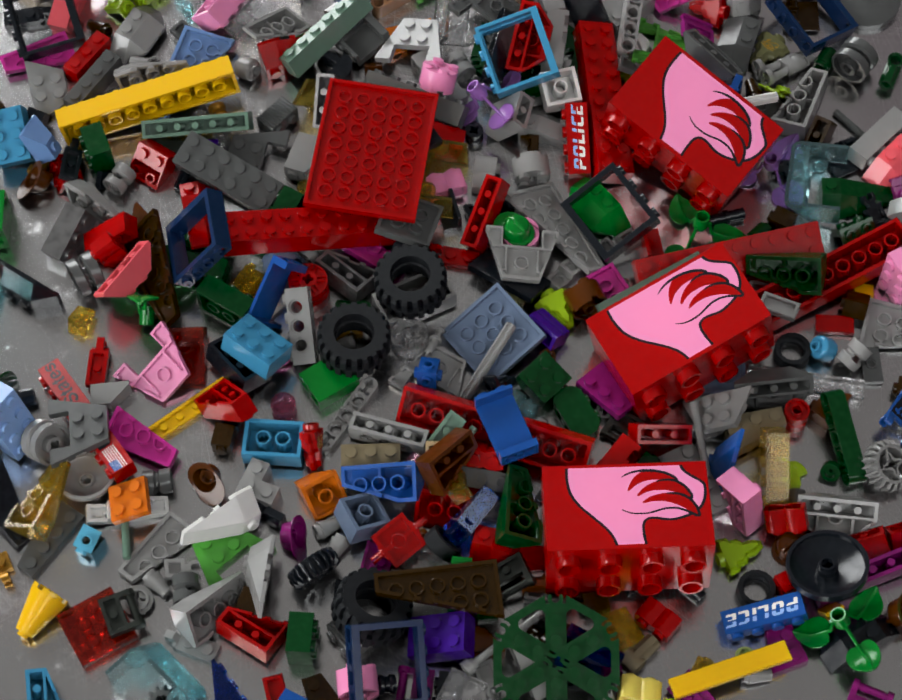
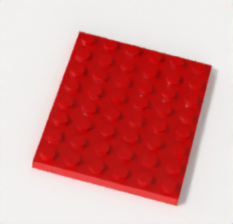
M330 78L303 206L415 224L439 94Z

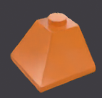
M335 469L310 473L294 482L315 522L333 514L339 499L348 497Z

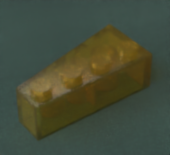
M760 427L759 445L761 455L759 457L761 475L759 476V485L762 487L764 510L765 505L790 503V433L784 427Z

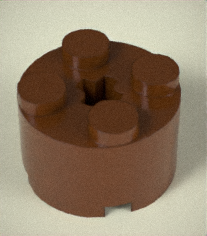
M588 277L581 278L578 284L563 292L564 300L576 320H584L583 316L588 315L591 317L598 313L595 305L607 300L598 281L588 279Z

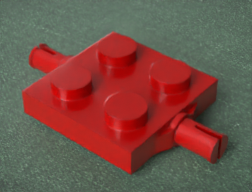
M401 512L370 537L378 549V552L369 558L370 561L378 557L372 562L376 565V563L384 558L390 562L394 569L399 567L426 545L419 529L428 521L424 520L425 517L422 516L413 523Z

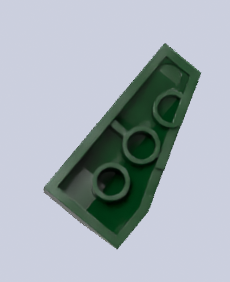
M511 463L508 464L496 524L495 544L512 549L542 544L543 524L542 520H539L538 505L537 502H534L533 486L528 468Z

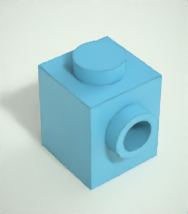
M83 524L73 543V546L77 547L75 551L84 556L87 553L92 554L102 532ZM86 537L90 538L89 544H84Z

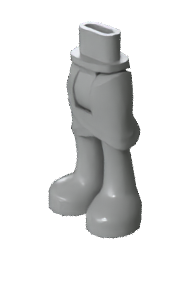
M802 51L787 54L767 65L761 59H756L752 61V71L758 81L761 80V84L770 87L784 76L790 77L792 74L810 66V63L814 62L815 56L811 54L806 57Z

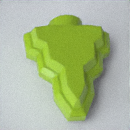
M553 288L545 290L540 296L541 299L534 305V308L536 310L544 308L568 330L574 327L573 315L564 300L563 292L566 288L556 291Z
M737 539L715 540L718 552H715L714 558L719 568L725 567L732 577L741 572V568L748 564L750 558L758 555L763 549V545L758 540L741 542Z

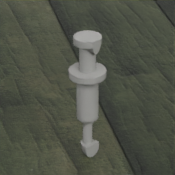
M437 326L436 333L430 335V342L425 350L426 354L424 357L432 354L437 344L442 342L440 336L445 333L443 327Z

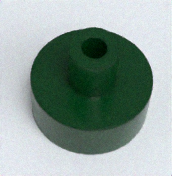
M829 460L822 464L820 474L824 480L833 482L840 477L841 467L837 462Z

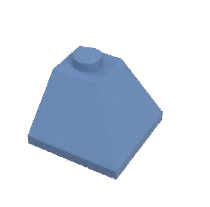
M32 115L20 133L19 138L36 162L41 161L43 164L56 160L62 150L59 142L56 141L38 117Z

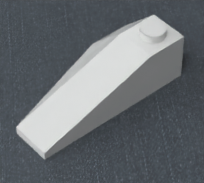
M249 485L228 497L230 501L221 507L219 505L215 506L208 517L202 516L182 530L180 544L184 546L242 535L248 531L255 530L259 526L261 511L252 487Z

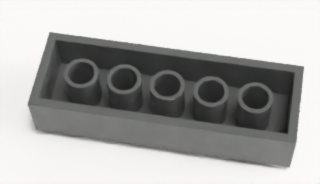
M192 130L172 159L177 168L213 189L222 191V194L249 210L269 209L275 203L279 190L285 186L282 182Z

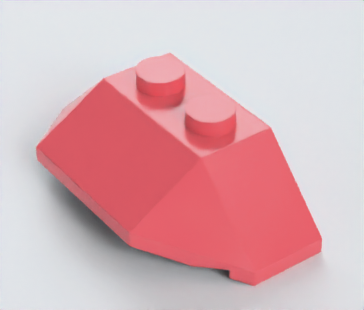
M902 133L875 158L861 179L869 184L891 187L889 179L902 175Z
M138 241L93 296L95 298L127 297V295H134L138 285L148 278L147 275L152 270L150 241Z

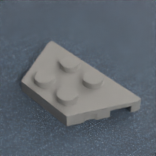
M24 61L34 109L51 116L55 115L54 110L65 106L63 98L68 93L63 69Z
M750 385L695 399L694 401L698 402L703 434L738 427L742 419L741 416L748 406L746 401L749 395L754 393V388ZM683 401V405L693 421L690 402Z

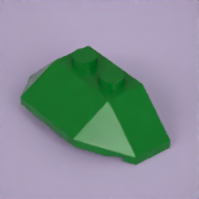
M584 177L570 186L569 196L592 178ZM601 183L572 206L591 232L615 238L618 234L632 227L621 204Z

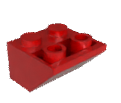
M152 139L142 140L138 142L130 167L135 171L136 179L158 190L174 172L175 164L172 162V159L176 153Z

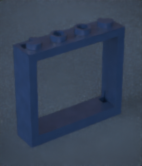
M766 0L764 3L806 57L851 36L859 26L840 0H817L840 31L814 43L781 0Z
M206 187L165 227L173 280L176 285L191 288L232 249L222 191ZM207 214L212 243L189 264L184 235Z
M423 619L344 625L349 700H364L359 631L412 627L417 698L400 700H428L430 698V689L427 686L429 669L425 659L428 651L426 644H424L426 626L423 623Z

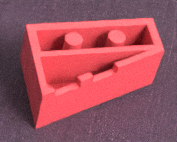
M54 0L47 25L52 30L60 32L65 30L66 33L72 34L74 27L66 1ZM74 0L78 16H80L87 0Z

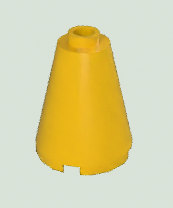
M34 581L16 625V629L19 630L17 634L26 640L29 637L33 639L69 602L65 599L63 600L42 584L39 585L37 581Z

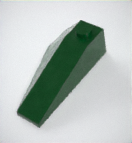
M821 178L818 188L821 221H842L846 217L861 215L866 207L861 204L859 198L866 196L867 200H869L867 193L870 192L875 194L876 203L881 202L883 208L889 207V202L894 200L891 187L843 178Z
M827 253L746 254V274L764 281L776 283L780 287L792 289L802 295L822 296L827 272Z

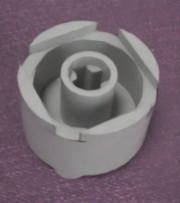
M526 151L520 153L519 158L516 159L515 156L512 159L514 181L519 189L545 184L550 180L551 172L546 153L542 155L541 151Z

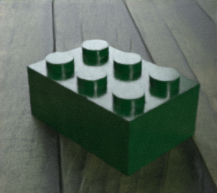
M209 273L195 290L200 309L231 327L248 313L254 300L252 295L240 292L236 286L228 285L220 277H214Z

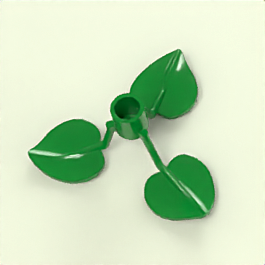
M678 193L673 197L669 207L671 220L678 225H684L687 222L689 224L693 223L694 227L685 249L690 248L696 232L704 231L707 227L710 234L714 236L713 243L746 236L739 229L724 223L715 225L712 230V222H709L710 214L707 211L695 210L689 203V200L683 198ZM678 244L670 245L666 248L664 254L684 250V248Z
M174 284L175 288H185L183 286ZM192 286L191 288H189V289H191V290H193V291L196 290V288H195L194 286ZM136 288L135 294L127 295V298L137 304L139 325H155L156 313L151 305H147V301L158 300L160 297L138 295L137 291H140V288Z
M875 585L858 594L850 602L849 612L842 607L833 608L830 612L829 622L820 616L810 618L792 631L794 636L806 647L818 649L829 643L830 636L828 633L833 632L834 626L839 630H846L856 646L847 652L846 661L849 667L858 672H872L876 670L881 662V651L878 645L870 639H866L858 644L849 629V617L856 620L862 618L865 621H871L881 615L883 601L878 587Z

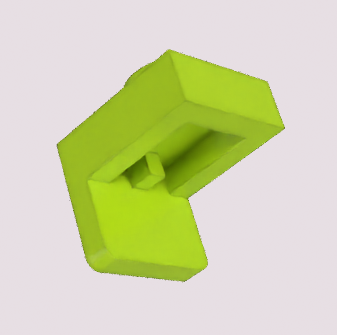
M108 0L104 10L108 14L120 13L125 19L136 6L130 0Z

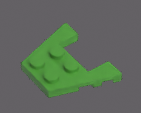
M641 17L639 33L655 36L653 50L667 36L685 51L684 37H681V33L671 29L666 31L661 29L659 24L654 23L652 25L646 22L647 19ZM635 49L631 62H637L641 65L651 52Z
M246 532L242 535L192 544L208 585L210 586L222 580L218 573L246 549L263 539Z

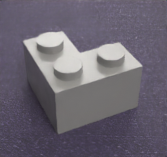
M252 457L235 492L250 485L257 502L275 510L282 498L280 487L268 483L272 475L271 465Z

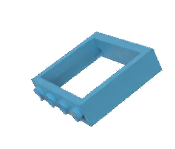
M536 5L474 28L476 32L473 35L476 45L480 44L481 51H479L482 62L486 61L487 67L484 68L488 78L491 77L493 82L490 84L493 95L497 94L499 99L561 77ZM533 18L551 71L501 89L484 36Z

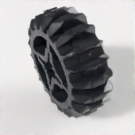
M332 547L322 548L295 565L287 577L292 587L294 586L296 590L306 589L332 572L339 565L340 559Z

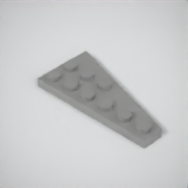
M553 182L507 193L505 199L524 217L534 220L540 232L542 230L559 231L555 245L587 275L605 266L592 244L560 205L564 199Z
M870 298L859 341L866 347H879V349L902 348V306Z

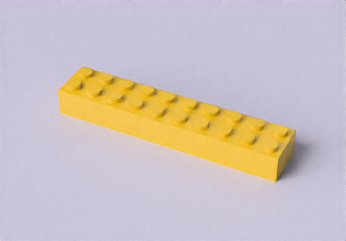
M226 55L189 68H183L173 73H167L164 76L149 79L142 83L133 84L120 90L98 95L76 104L64 106L54 111L58 127L67 145L70 146L72 138L79 139L78 136L81 135L79 128L100 121L105 135L139 125L141 121L155 120L240 93L241 91L229 56Z

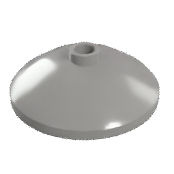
M85 451L77 455L76 459L66 460L58 467L55 475L56 485L60 493L66 498L78 502L92 501L107 493L108 488L113 485L114 479L107 477L104 472V465L99 466L94 458L96 455L94 451L92 453Z

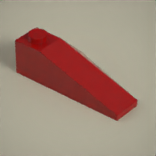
M290 35L288 39L282 40L276 37L257 44L260 65L268 81L288 73L279 58L300 37Z
M198 181L179 184L183 209L206 187H211ZM207 214L188 232L191 250L208 247L211 244Z

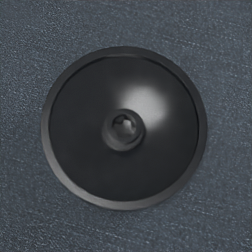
M818 530L807 533L797 539L787 552L786 574L788 580L799 593L813 600L836 602L852 597L863 588L869 576L870 563L865 548L855 538L839 531Z

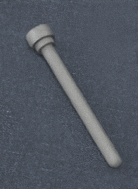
M541 610L537 611L519 624V628L522 631L527 630L544 617V612ZM493 644L474 659L470 658L468 660L466 658L460 663L462 670L468 677L476 673L478 665L493 655Z

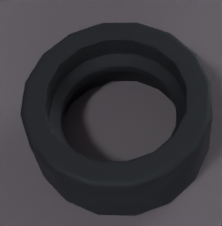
M786 333L780 336L776 341L773 351L774 360L778 366H791L797 369H802L807 365L811 354L808 339L798 333ZM786 344H795L802 348L804 354L801 359L790 360L782 355L781 348Z
M434 525L424 535V540L428 547L445 562L451 563L452 556H458L462 552L461 545L457 539L442 526Z
M750 570L740 577L736 588V595L741 605L759 602L750 599L744 593L745 584L751 580L761 581L767 586L768 595L764 600L774 598L776 584L767 572Z

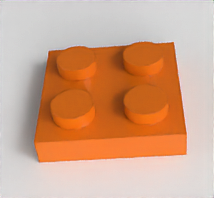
M144 475L108 488L111 521L114 525L152 514L148 480Z

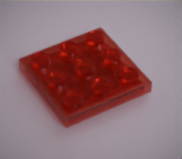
M111 586L56 616L84 669L139 639L135 630L111 639L97 601L114 594ZM125 613L127 622L129 623L130 621H129V619H128V617H127V615H126V613Z

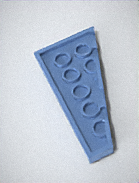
M185 25L170 61L187 60L189 67L202 62H208L225 56L234 46L235 40ZM171 115L160 117L158 119H167L170 118Z

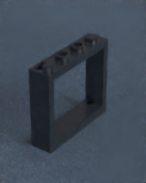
M2 0L5 10L8 9L9 15H7L9 25H13L14 31H12L13 39L15 42L18 41L19 47L16 48L20 58L23 57L24 61H33L80 47L86 42L74 0H65L76 37L27 51L13 2L19 0Z
M614 162L560 204L607 264L661 223L658 219L660 216L658 211L654 207L650 209L646 204L649 202L643 193L638 194L635 190L637 185L632 179L627 180L624 176L626 174L625 170L620 164L616 166ZM615 173L650 218L609 251H606L572 206Z

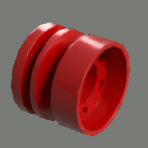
M303 263L308 267L306 273L291 271L288 284L289 288L311 287L314 313L322 310L330 299L328 276L319 265ZM296 302L294 306L301 311V303Z

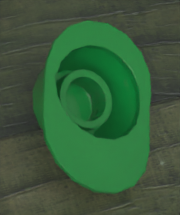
M503 212L494 220L493 225L503 226V238L512 245L526 246L534 238L533 226L522 215L515 212Z

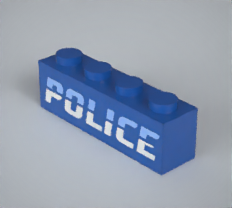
M798 591L720 612L725 634L729 641H740L749 635L759 636L764 634V631L771 629L773 631L782 630L785 628L784 626L790 624L801 625L805 620H809L802 594Z

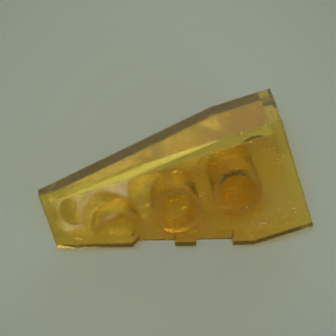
M64 461L59 464V467L53 469L50 465L38 478L39 483L33 490L29 489L25 493L27 497L21 504L16 503L3 525L30 540L46 541L57 519L71 465L69 462Z

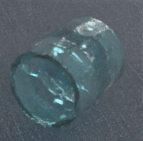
M514 390L513 396L522 416L533 419L540 405L532 399L527 400V395L520 390Z

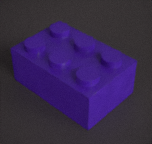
M456 611L410 618L423 619V623L426 626V634L424 635V644H426L428 651L425 657L426 664L474 658L476 618L468 612ZM409 627L407 657L415 662L413 629Z

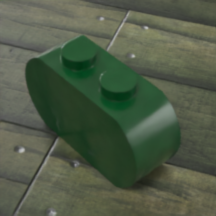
M566 386L561 388L554 396L553 412L563 428L597 438L601 416L596 409L592 408L588 395H584L578 387Z

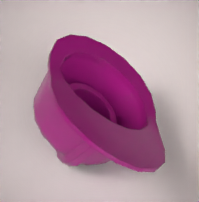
M296 515L292 521L282 524L280 543L285 550L292 551L293 556L299 563L307 556L306 523L301 515Z

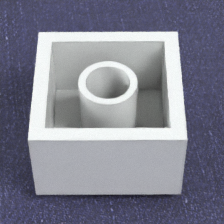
M575 66L559 69L561 77L538 85L545 114L561 111V109H564L565 103L583 101Z

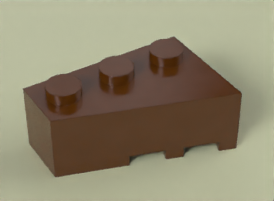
M456 427L415 460L430 494L446 497L448 494L447 489L459 477L457 474L462 466L467 465L478 448L471 429Z

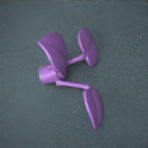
M510 70L503 79L501 89L521 82L520 72ZM473 80L467 86V91L471 94L470 97L473 101L465 105L469 108V112L463 126H467L477 117V110L480 108L477 100H484L496 112L491 116L488 123L489 127L493 130L503 127L505 123L511 120L514 115V107L506 103L498 110L486 98L488 96L487 90L492 92L491 87L486 86L484 83L481 84L478 80Z
M798 134L786 136L775 143L772 150L764 156V162L760 163L757 170L755 168L741 186L754 184L757 180L756 173H759L765 167L767 171L775 172L780 186L772 192L771 198L773 203L785 209H798L802 203L801 188L793 181H788L783 185L778 172L779 163L782 160L801 159L803 152Z

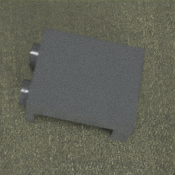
M368 13L363 18V21L343 36L335 46L341 52L346 53L351 58L352 63L355 62L360 67L380 50L390 35Z

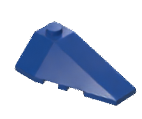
M741 428L717 446L713 455L709 454L710 471L715 481L732 466H736L745 429Z
M415 461L341 466L342 487L399 503L419 501L425 483Z

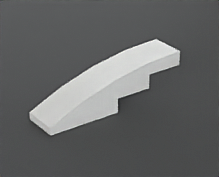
M149 496L152 514L129 522L164 517L169 512L168 496ZM107 500L106 504H86V525L113 524L109 500Z

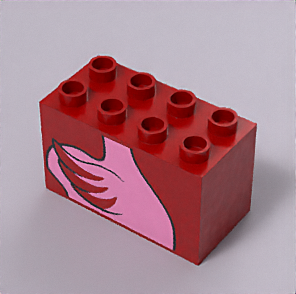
M667 36L660 41L609 101L601 123L605 127L602 132L609 141L615 145H620L622 142L626 143L634 150L631 156L639 165L647 169L653 165L663 173L660 179L669 189L677 192L682 188L692 196L689 203L695 210L710 211L713 214H718L764 159V156L770 152L784 130Z
M722 242L585 320L596 354L604 362L631 403L636 417L643 421L648 418L651 422L663 419L670 413V405L682 398L685 402L694 401L704 393L705 388L703 386L715 379L719 383L732 379L738 373L739 369L737 367L750 359L753 363L765 360L772 353L771 347L774 346L772 315Z
M706 461L542 467L541 520L543 524L542 541L546 593H555L558 597L559 594H562L563 598L566 599V595L573 598L580 592L596 591L599 596L613 597L621 591L638 590L642 595L651 596L660 593L662 589H679L684 594H696L702 591L703 588H709L716 543Z

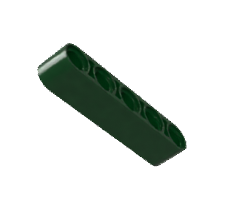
M842 389L822 392L820 401L837 463L841 467L843 483L846 486L864 483L868 477H864L866 471L862 468L865 464L862 462L863 456L846 395Z

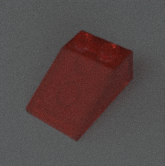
M207 327L168 328L191 373L182 385L206 384Z

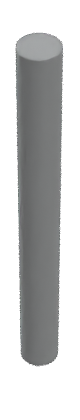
M692 401L690 402L700 461H706L707 477L711 478L698 402Z

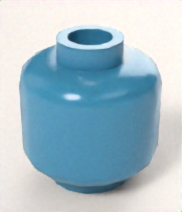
M823 335L816 336L810 342V355L816 360L830 362L837 355L838 345L832 338Z

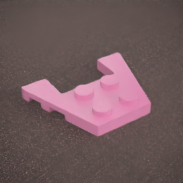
M160 321L150 332V335L163 347L139 375L127 363H123L113 374V377L122 381L129 380L132 387H136L162 402H167L191 373L166 323Z

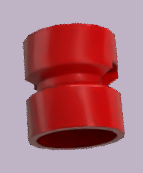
M795 398L785 404L784 415L787 422L785 430L798 433L805 428L810 413L807 402Z

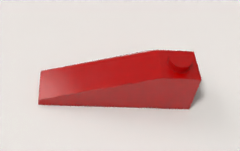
M476 525L469 554L472 562L497 559L498 564L513 554L521 552L530 572L544 571L542 546L516 549L495 544L496 528Z

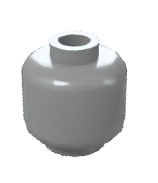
M241 56L234 64V71L238 78L253 81L259 77L261 66L257 59Z

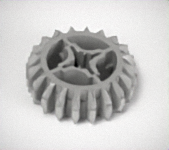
M888 439L873 442V444L866 448L867 451L863 453L865 458L862 460L865 464L862 469L866 471L864 477L869 478L868 484H874V489H879L880 492L892 493L901 490L902 448H900V443H895L894 440Z

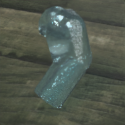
M175 0L174 4L182 8V14L186 18L194 14L191 2Z

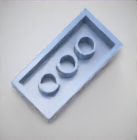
M0 381V449L3 453L20 461L25 455L21 447L22 433L25 427L34 421L35 418L16 391Z

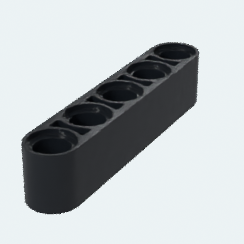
M503 7L500 10L497 19L511 15L515 12ZM515 25L494 32L488 49L500 86L506 72L505 65ZM485 61L480 82L490 87V84L493 82L491 77L488 78L484 68L487 67Z

